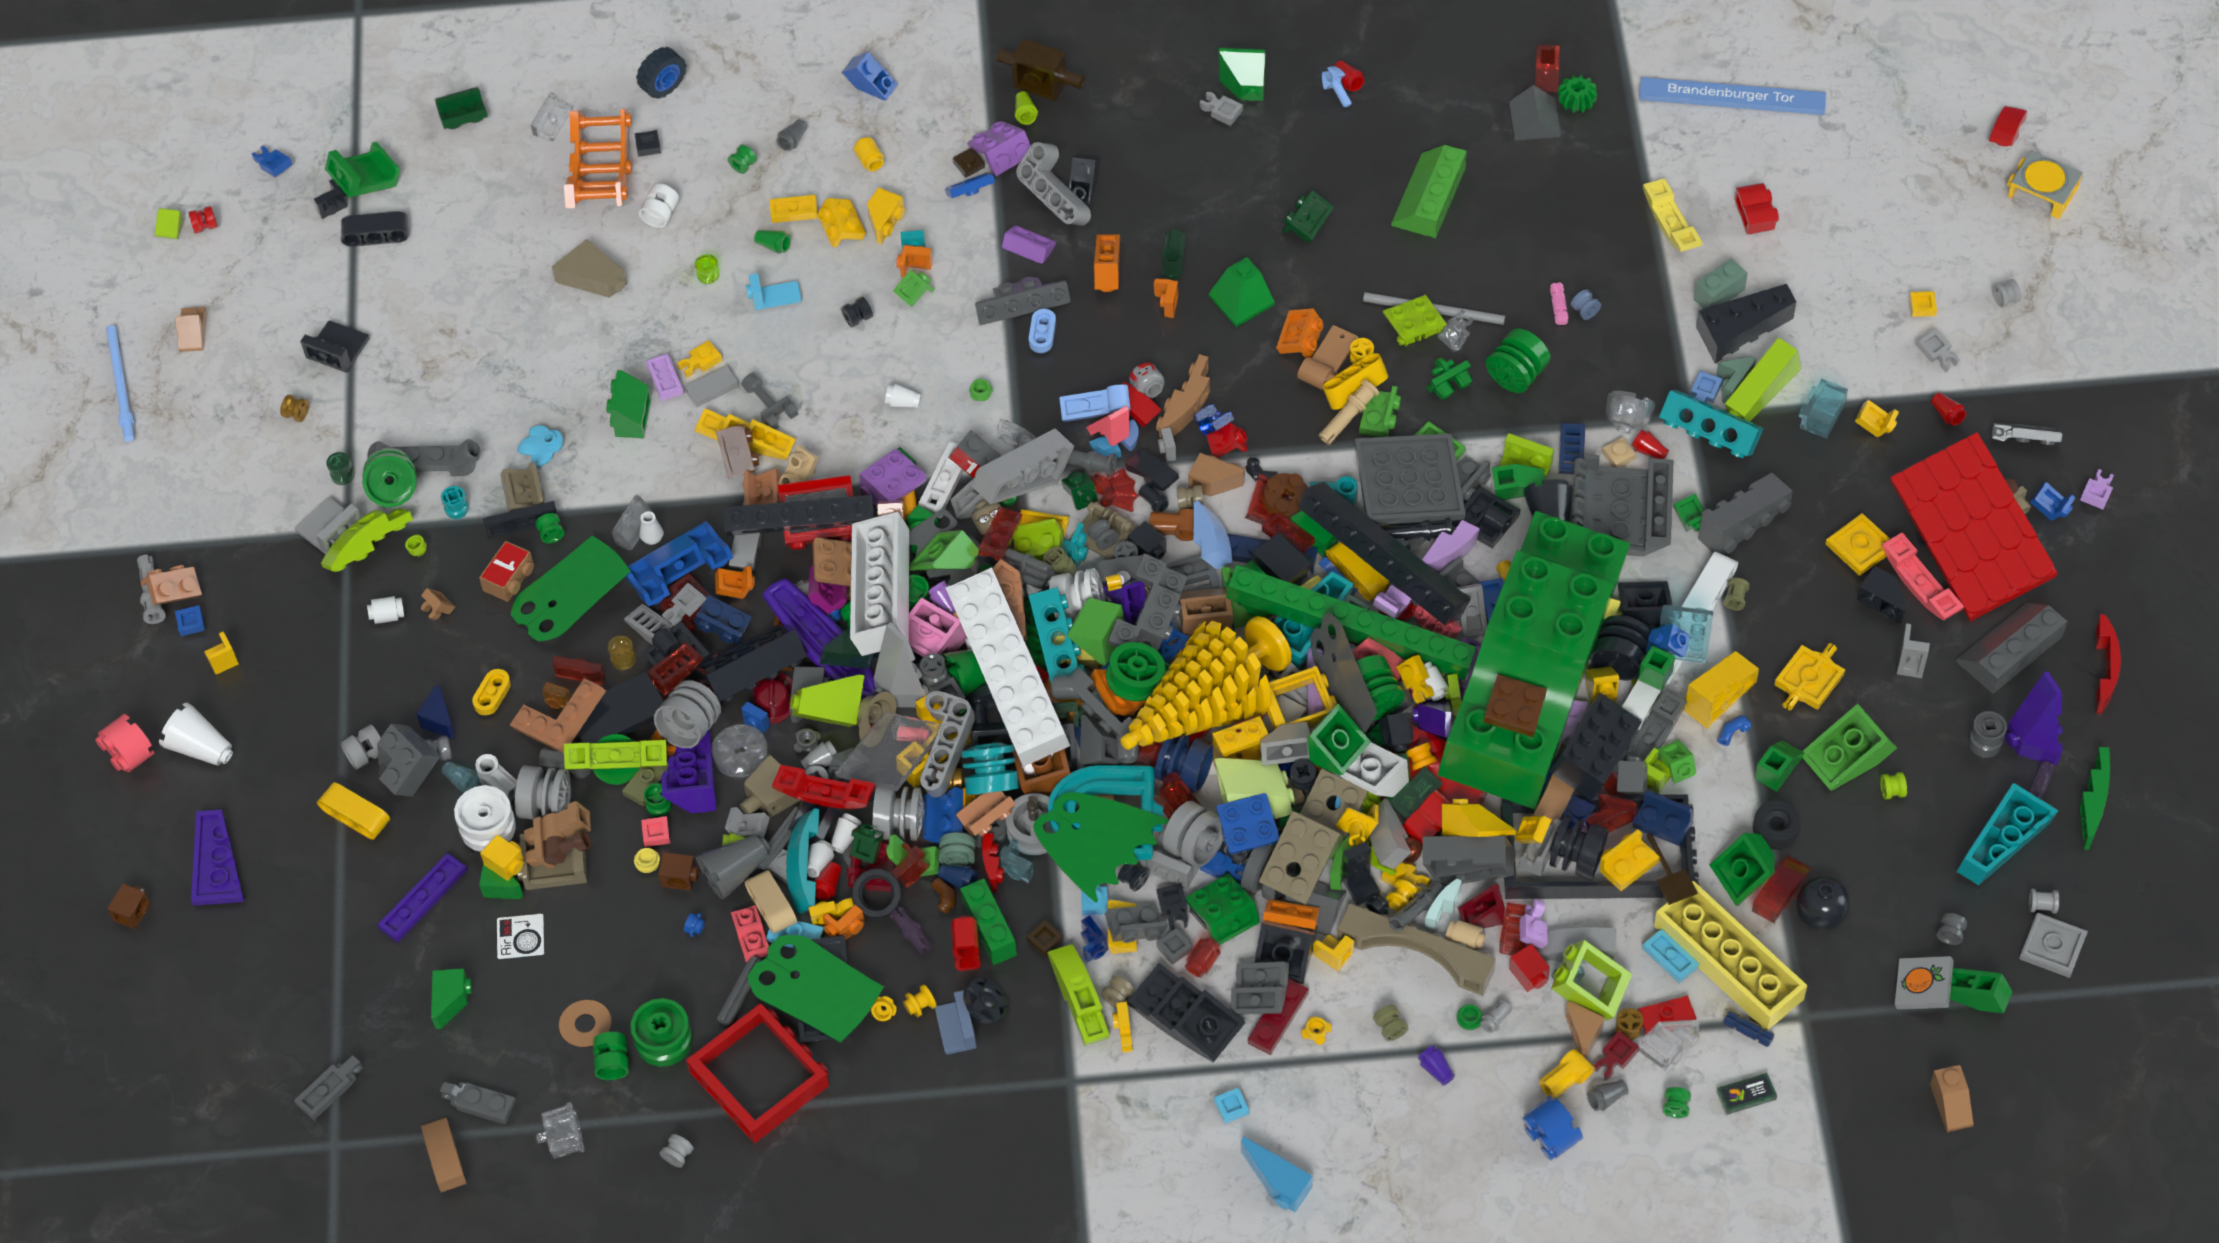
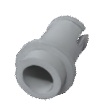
M1498 1000L1490 1012L1481 1017V1027L1488 1033L1498 1031L1500 1023L1512 1011L1511 1006L1504 1000Z

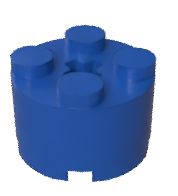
M1552 1095L1537 1104L1522 1117L1523 1122L1527 1126L1524 1128L1527 1135L1532 1141L1538 1139L1543 1145L1541 1150L1550 1161L1558 1158L1583 1139L1580 1128L1577 1127L1574 1130L1572 1127L1574 1119L1558 1099H1552Z

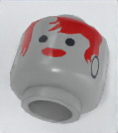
M1151 363L1137 365L1129 377L1130 384L1149 398L1158 396L1165 384L1164 377L1155 365Z

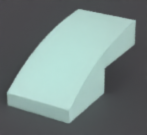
M1456 879L1451 882L1434 900L1425 917V930L1435 933L1442 912L1453 914L1461 893L1462 880Z

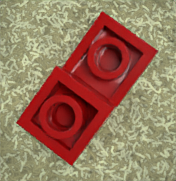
M2004 106L1994 125L1989 142H1994L1999 146H2012L2019 137V130L2026 120L2027 110Z
M1125 381L1120 384L1128 385L1131 408L1129 414L1144 428L1162 410L1134 386Z
M985 833L982 842L985 875L991 891L997 892L998 883H1003L1005 869L1000 865V857H998L999 844H995L994 834Z

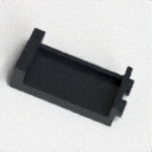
M647 672L606 690L577 733L575 743H597L605 736L611 734L626 735L653 722L656 710L664 701Z

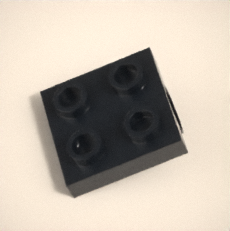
M1479 487L1464 505L1466 515L1463 521L1479 528L1477 540L1493 549L1518 519L1521 510L1484 488ZM1452 520V525L1457 528L1462 520Z
M681 621L671 630L669 628H662L657 631L652 638L653 645L643 652L644 656L673 689L689 678L695 672V667L712 658L709 652Z

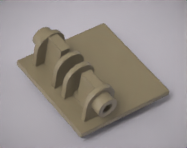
M1090 502L1087 510L1090 512L1081 522L1084 524V532L1087 533L1085 546L1108 560L1114 557V547L1118 543L1126 541L1128 535L1138 525L1129 518L1119 515L1118 512H1113L1112 509L1100 505L1099 502ZM1106 519L1110 523L1111 529L1115 530L1119 535L1117 542L1107 550H1099L1096 546V541L1088 536L1089 528L1095 522Z

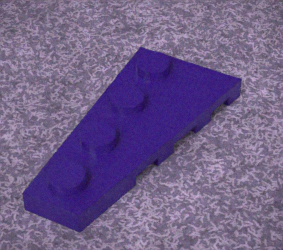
M222 809L196 811L191 892L193 906L245 902Z

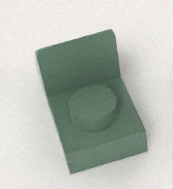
M1746 357L1723 361L1718 364L1717 377L1724 380L1721 387L1723 403L1727 402L1755 367L1756 358Z

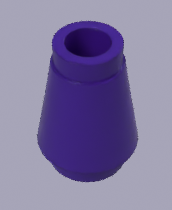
M1435 1045L1427 1048L1419 1055L1420 1066L1440 1082L1442 1086H1445L1455 1078L1441 1049H1437Z

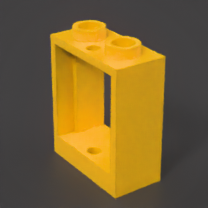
M1317 666L1269 682L1271 705L1268 707L1267 715L1273 730L1281 725L1307 722L1308 728L1315 727L1337 705L1334 696H1329L1326 688L1329 687L1325 674H1320ZM1313 683L1324 711L1286 723L1275 696Z
M1260 716L1213 733V764L1215 769L1214 759L1217 758L1261 760L1260 741L1269 733Z

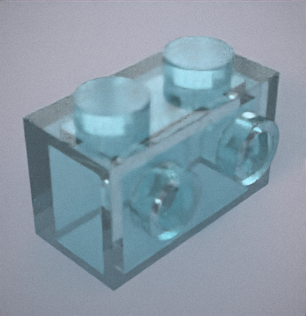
M1821 379L1817 387H1812L1808 396V400H1810L1808 405L1803 404L1798 417L1802 418L1800 428L1827 439L1846 404L1849 389Z

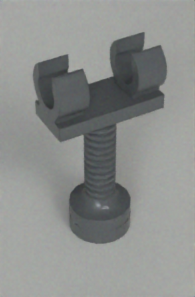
M750 373L742 380L741 386L747 393L754 392L767 406V409L760 413L761 420L765 425L777 429L779 421L776 416L785 411L790 419L799 415L797 406L788 396L775 402L761 387L762 380L756 373Z

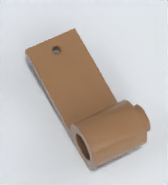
M1333 325L1313 358L1307 357L1302 362L1297 378L1323 390V384L1336 376L1350 353L1351 343L1358 339V336Z

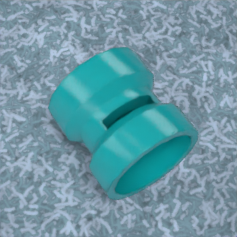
M449 486L444 489L441 494V500L446 515L451 519L464 517L469 511L464 490L459 486Z

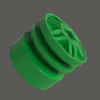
M1512 329L1502 340L1500 346L1486 359V367L1488 373L1501 387L1514 393H1523L1536 379V376L1549 364L1550 353L1545 344L1536 335L1524 329Z
M1372 655L1356 661L1377 710L1373 721L1389 715L1404 701L1405 693L1401 686H1399L1400 684L1397 679L1393 677V672L1386 659L1380 655Z

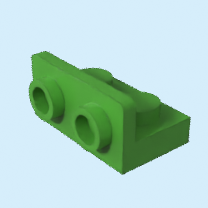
M1397 386L1392 387L1391 393L1379 391L1380 394L1377 397L1374 396L1368 402L1362 415L1359 428L1360 434L1388 437L1390 429L1394 430L1397 415H1393L1394 410H1399L1401 396L1397 395Z

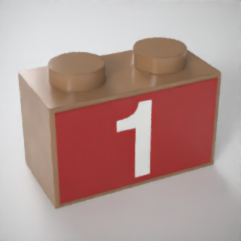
M505 541L479 577L483 591L508 602L513 595L518 593L525 577L529 576L533 571L534 563L531 552Z

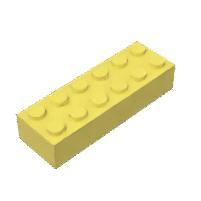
M1693 881L1692 883L1698 894L1671 905L1666 903L1656 911L1654 927L1658 931L1663 929L1699 963L1698 968L1762 1026L1764 1030H1769L1804 1000L1807 985Z

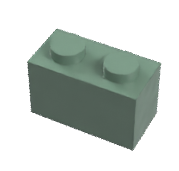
M1731 258L1696 282L1694 301L1703 309L1730 301L1745 291L1748 273Z

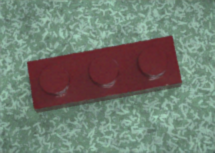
M1288 978L1286 997L1281 1014H1263L1250 1034L1248 1044L1271 1055L1308 996L1309 988Z

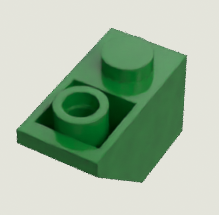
M1520 464L1492 468L1495 492L1497 497L1502 500L1524 497L1523 491L1525 487L1532 483H1535V487L1543 485L1542 480H1545L1544 469Z
M1783 740L1771 745L1757 764L1755 780L1777 792L1803 758L1804 752Z

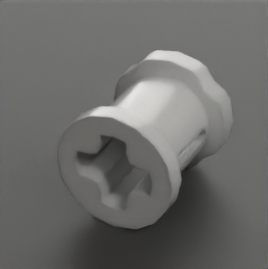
M2030 889L2028 898L2029 912L2048 910L2057 914L2059 908L2058 890L2036 892V889Z

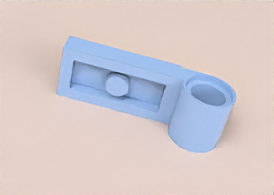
M1113 385L1107 387L1106 390L1060 397L1062 421L1064 422L1106 416L1125 406L1128 407L1129 411L1131 410L1128 385Z

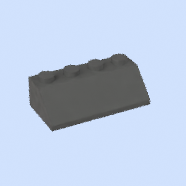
M2025 603L1957 658L1956 662L1994 694L2063 637L2067 620L2049 605Z

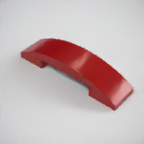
M2100 614L2096 625V649L2106 650V679H2100L2096 690V713L2102 714L2112 698L2119 677L2121 654L2118 638L2111 622L2106 615Z
M780 765L772 787L781 793L805 802L832 808L857 809L867 807L874 791L875 783L852 778L849 783L806 775L804 769Z

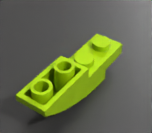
M398 508L386 514L375 509L366 514L345 530L333 543L321 562L322 567L337 572L347 567L346 564L352 561L366 558L368 553L375 550L371 541H379L385 537L386 533L392 530H401L406 527V523L413 520L410 511Z
M1073 944L1048 951L1047 954L1063 998L1069 1004L1083 1045L1087 1046L1109 1039L1110 1034L1101 1013L1102 1006Z

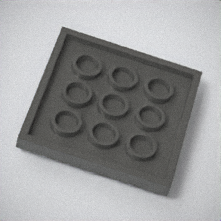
M1452 434L1355 439L1354 447L1365 515L1377 525L1415 523L1425 520L1440 521L1450 517V521L1465 519L1466 514Z

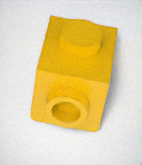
M1867 400L1863 403L1855 422L1878 438L1886 432L1890 433L1897 424L1895 419L1899 412L1894 409L1886 413L1873 402Z

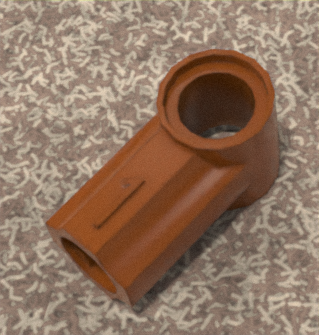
M1181 509L1177 513H1150L1149 524L1160 534L1175 535L1177 539L1182 541L1194 540V510Z

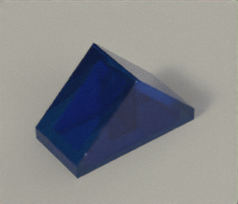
M434 686L416 713L420 727L450 740L455 739L440 686Z

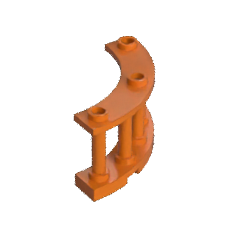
M627 108L620 109V116L585 117V115L581 114V110L569 111L570 142L575 143V152L570 154L569 172H572V176H568L564 184L566 208H575L581 200L616 198L617 206H622L624 200H628L627 180L628 174H632L631 160H628V127H632L631 113H627ZM620 125L621 142L586 143L582 139V129H586L588 126ZM621 151L620 163L585 165V162H583V155H586L587 152ZM619 173L617 181L584 182L582 180V176H586V174Z

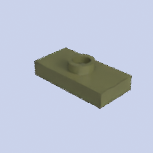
M668 762L667 766L641 767L622 790L623 795L644 807L646 804L643 795L645 789L654 783L661 784V776L663 771L667 770Z

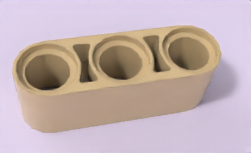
M769 870L744 880L751 899L773 934L797 924V919L790 904Z

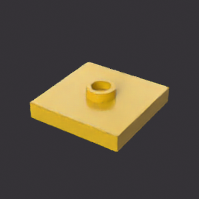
M1862 513L1827 538L1825 544L1861 576L1886 557L1882 544L1890 540V538Z

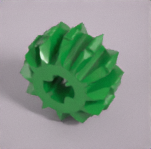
M1582 74L1579 78L1573 75L1570 79L1564 78L1562 85L1558 88L1559 104L1563 105L1564 110L1572 109L1573 114L1576 110L1584 113L1585 109L1591 110L1597 100L1596 84H1593L1590 78L1583 79Z

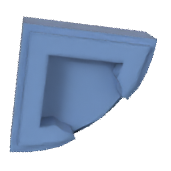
M1134 419L1129 421V437L1121 441L1130 452L1136 447L1139 437L1138 426Z

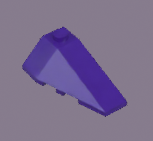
M2048 671L2042 674L2010 720L2005 738L2008 745L2014 748L2018 755L2055 766L2059 763L2062 754V744L2058 742V735L2062 734V727L2057 718L2058 715L2062 714V694Z
M709 729L696 746L692 748L676 746L674 755L669 758V766L666 771H663L661 776L662 797L690 813H704L716 810Z

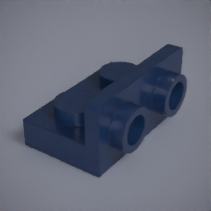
M707 595L706 600L695 617L694 623L698 624L697 627L704 632L710 633L712 631L720 635V639L726 643L733 644L734 642L739 644L752 616Z
M1646 791L1643 795L1644 803L1632 821V828L1639 829L1647 834L1651 833L1652 836L1680 846L1693 824V809L1685 803L1665 798L1662 794Z

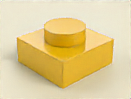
M1934 291L1910 292L1909 300L1912 317L1936 316L1937 306Z

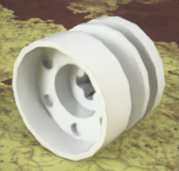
M1095 568L1086 569L1085 573L1084 571H1076L1075 580L1070 573L1052 576L1050 579L1049 589L1058 587L1061 594H1066L1069 608L1065 609L1067 618L1071 617L1073 622L1087 598L1106 600L1101 578ZM1054 612V615L1057 620L1059 617V613Z

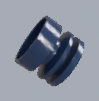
M1185 733L1182 736L1165 740L1157 756L1155 779L1160 781L1167 779V783L1173 785L1180 776V788L1198 793L1202 789L1212 765L1213 743L1196 738L1190 746V735Z

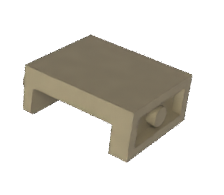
M520 834V843L516 844L522 849L521 853L525 863L518 873V880L523 881L526 890L587 883L585 850L580 852L574 849L566 853L565 861L562 864H556V867L548 869L543 864L533 867L526 862L525 853L534 849L535 846L528 844L524 834Z

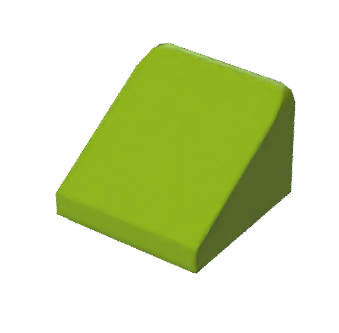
M158 209L155 237L178 239L184 222L179 210Z

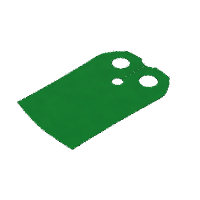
M592 535L561 562L524 589L517 596L512 606L511 616L518 624L526 625L528 627V634L538 642L556 638L566 632L585 612L631 571L613 549ZM555 600L557 602L556 606L550 608L548 603ZM530 601L535 604V609L532 613L527 615L521 613V607L524 603ZM550 619L554 622V626L550 631L541 632L539 630L542 621Z
M801 935L779 936L768 947L767 957L761 962H756L747 976L749 985L757 998L809 1024L840 1043L865 1018L884 986L849 966L811 939ZM787 944L794 945L797 949L796 955L790 959L783 958L780 954L781 948ZM798 971L800 973L799 978L792 979L790 977L791 972ZM762 972H773L776 976L775 981L771 985L761 984L759 976Z

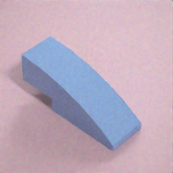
M1198 500L1195 501L1194 542L1201 547V558L1217 570L1232 563L1229 537L1219 518Z

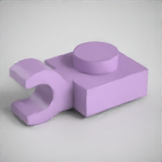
M1575 700L1566 724L1564 744L1567 743L1585 714L1587 702Z
M1534 899L1533 907L1526 905L1525 915L1520 918V941L1542 949L1548 944L1547 922L1541 920L1545 903Z

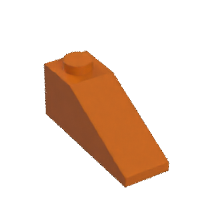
M1097 235L1094 259L1095 290L1103 292L1118 290L1120 235Z

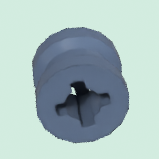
M1583 290L1573 298L1571 307L1579 311L1580 316L1584 320H1588L1597 314L1601 308V303L1598 299L1592 298V293L1589 290Z

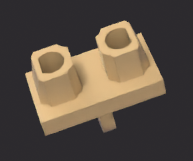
M797 445L794 453L791 454L788 460V467L781 476L779 484L809 481L810 477L816 473L815 466L819 457L807 451L804 446Z

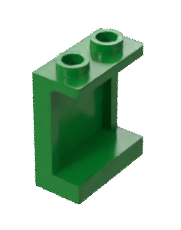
M377 142L371 143L368 153L343 158L337 150L329 151L325 165L326 172L349 198L396 187L400 174L399 166Z

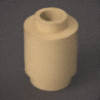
M1458 920L1457 922H1450L1445 939L1451 942L1463 943L1467 948L1476 951L1477 948L1482 949L1486 934L1482 933L1483 928Z

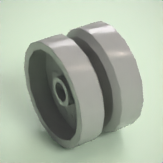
M1194 801L1184 803L1174 812L1163 835L1164 849L1178 858L1182 857L1185 862L1196 868L1203 867L1209 863L1223 842L1219 816L1212 811L1207 812L1203 806Z

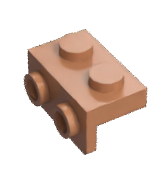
M775 468L755 476L749 470L744 471V481L742 483L744 489L743 506L780 503L777 485H780L781 472Z
M184 565L170 568L168 572H162V569L148 572V576L140 581L142 586L148 585L153 606L196 598L202 595L194 567L184 568Z
M1002 791L982 793L957 812L956 817L970 835L976 836L979 834L982 836L992 829L991 823L999 818L1002 821L1013 812L1011 808L1016 804L1010 796H1005Z

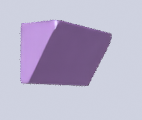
M1014 226L1005 232L1002 248L1040 264L1046 261L1056 246L1054 240L1019 226Z

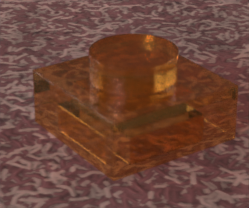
M546 682L542 689L545 702L553 708L564 709L571 699L570 691L567 688Z

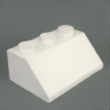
M1370 743L1346 772L1339 776L1375 795L1394 797L1409 782L1407 760L1373 743Z

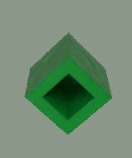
M1652 646L1640 665L1639 681L1662 691L1673 673L1675 656Z

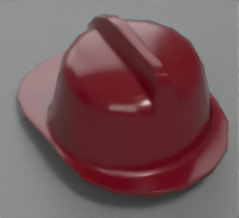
M782 672L774 678H764L758 681V685L754 687L753 705L768 713L770 724L780 723L790 715L789 708L793 681Z

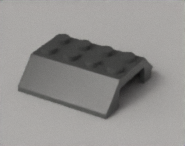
M1585 454L1583 459L1576 458L1574 460V475L1576 477H1574L1573 495L1575 497L1572 502V516L1574 518H1572L1571 523L1631 543L1627 553L1628 556L1644 557L1671 545L1674 460L1649 458L1648 469L1599 466L1600 455Z

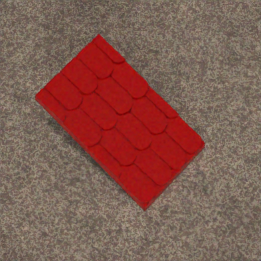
M1978 432L1890 477L1894 489L1954 595L1963 604V611L1970 622L2057 577V571L2054 568L2053 562L2037 538L2036 532L2016 501L2013 492L1999 471L1995 460Z

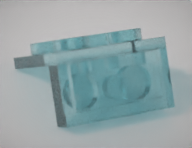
M1663 605L1660 627L1674 624L1689 635L1685 657L1680 658L1673 652L1667 653L1674 655L1675 660L1707 663L1713 611L1704 608L1694 609L1679 605Z

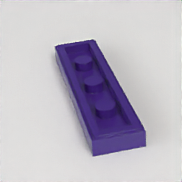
M447 852L377 924L378 928L398 943L467 871L466 865Z

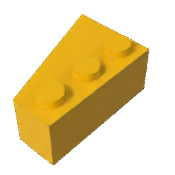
M1736 651L1728 657H1724L1717 665L1688 685L1687 694L1684 698L1687 701L1684 711L1708 729L1757 682L1759 668Z

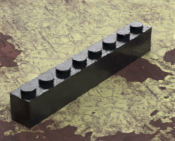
M1324 481L1306 489L1297 506L1300 510L1444 626L1462 617L1471 600L1469 597Z

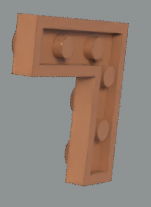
M583 679L556 720L523 704L510 726L516 731L564 753L563 744H571L606 690L587 679Z

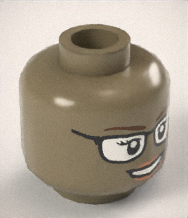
M985 500L975 506L977 511L972 514L971 518L981 535H988L991 538L1006 529L1005 525L1008 522V518L998 502L990 505Z

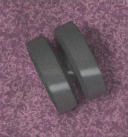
M1277 843L1253 849L1242 875L1241 887L1253 894L1261 890L1264 899L1279 901L1284 895L1283 893L1259 882ZM1293 862L1287 867V873L1290 877L1294 875L1297 862Z

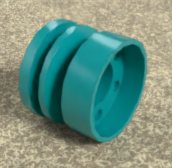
M1000 742L975 745L972 748L961 751L962 758L973 757L974 762L963 764V768L975 769V774L964 778L966 795L1019 788L1017 771L1005 770V765L1015 762L1016 759L1015 757L1004 758L1003 754L1015 751L1014 745L1002 744Z

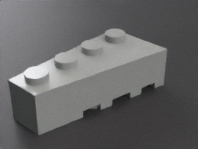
M1053 429L980 467L975 473L976 477L972 487L991 505L1058 484L1074 445L1058 430Z

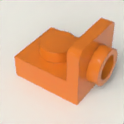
M1155 279L1154 294L1157 297H1161L1160 307H1164V316L1174 318L1179 297L1178 281Z

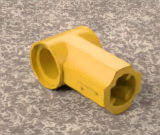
M1573 1049L1561 1059L1556 1068L1540 1079L1539 1085L1547 1096L1552 1095V1099L1558 1098L1575 1083L1579 1085L1585 1082L1593 1074L1595 1068L1577 1049Z

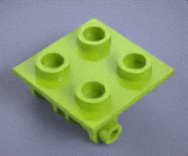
M1426 295L1383 311V314L1399 335L1397 341L1400 346H1408V344L1415 342V338L1417 341H1421V335L1426 339L1431 335L1439 334L1444 329V326L1447 325Z

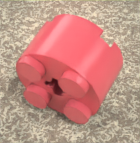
M126 714L121 715L99 731V737L95 741L103 751L107 750L112 756L110 762L116 770L131 772L154 755V750H148L152 746L148 738L136 723L130 725L126 721L130 718Z

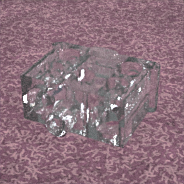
M570 1102L566 1103V1106L541 1113L545 1132L536 1134L538 1143L548 1142L549 1151L554 1159L577 1151L584 1152L585 1147L577 1112Z

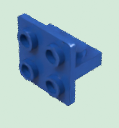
M1263 793L1217 806V813L1222 826V838L1224 844H1227L1230 854L1278 842L1279 834L1267 794Z

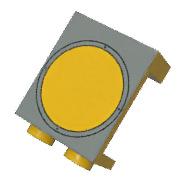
M2031 150L2027 158L2023 157L2017 168V174L2013 173L2007 183V186L2010 187L2008 197L2013 198L2017 190L2021 189L2053 203L2051 216L2060 219L2080 187L2083 172Z

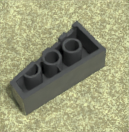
M1768 474L1751 484L1746 493L1740 490L1734 494L1730 502L1727 503L1723 500L1717 503L1716 510L1711 511L1708 508L1703 511L1698 540L1713 553L1718 552L1722 555L1731 553L1738 543L1744 539L1748 540L1758 528L1767 526L1778 513L1786 512L1791 506L1793 491L1775 474Z

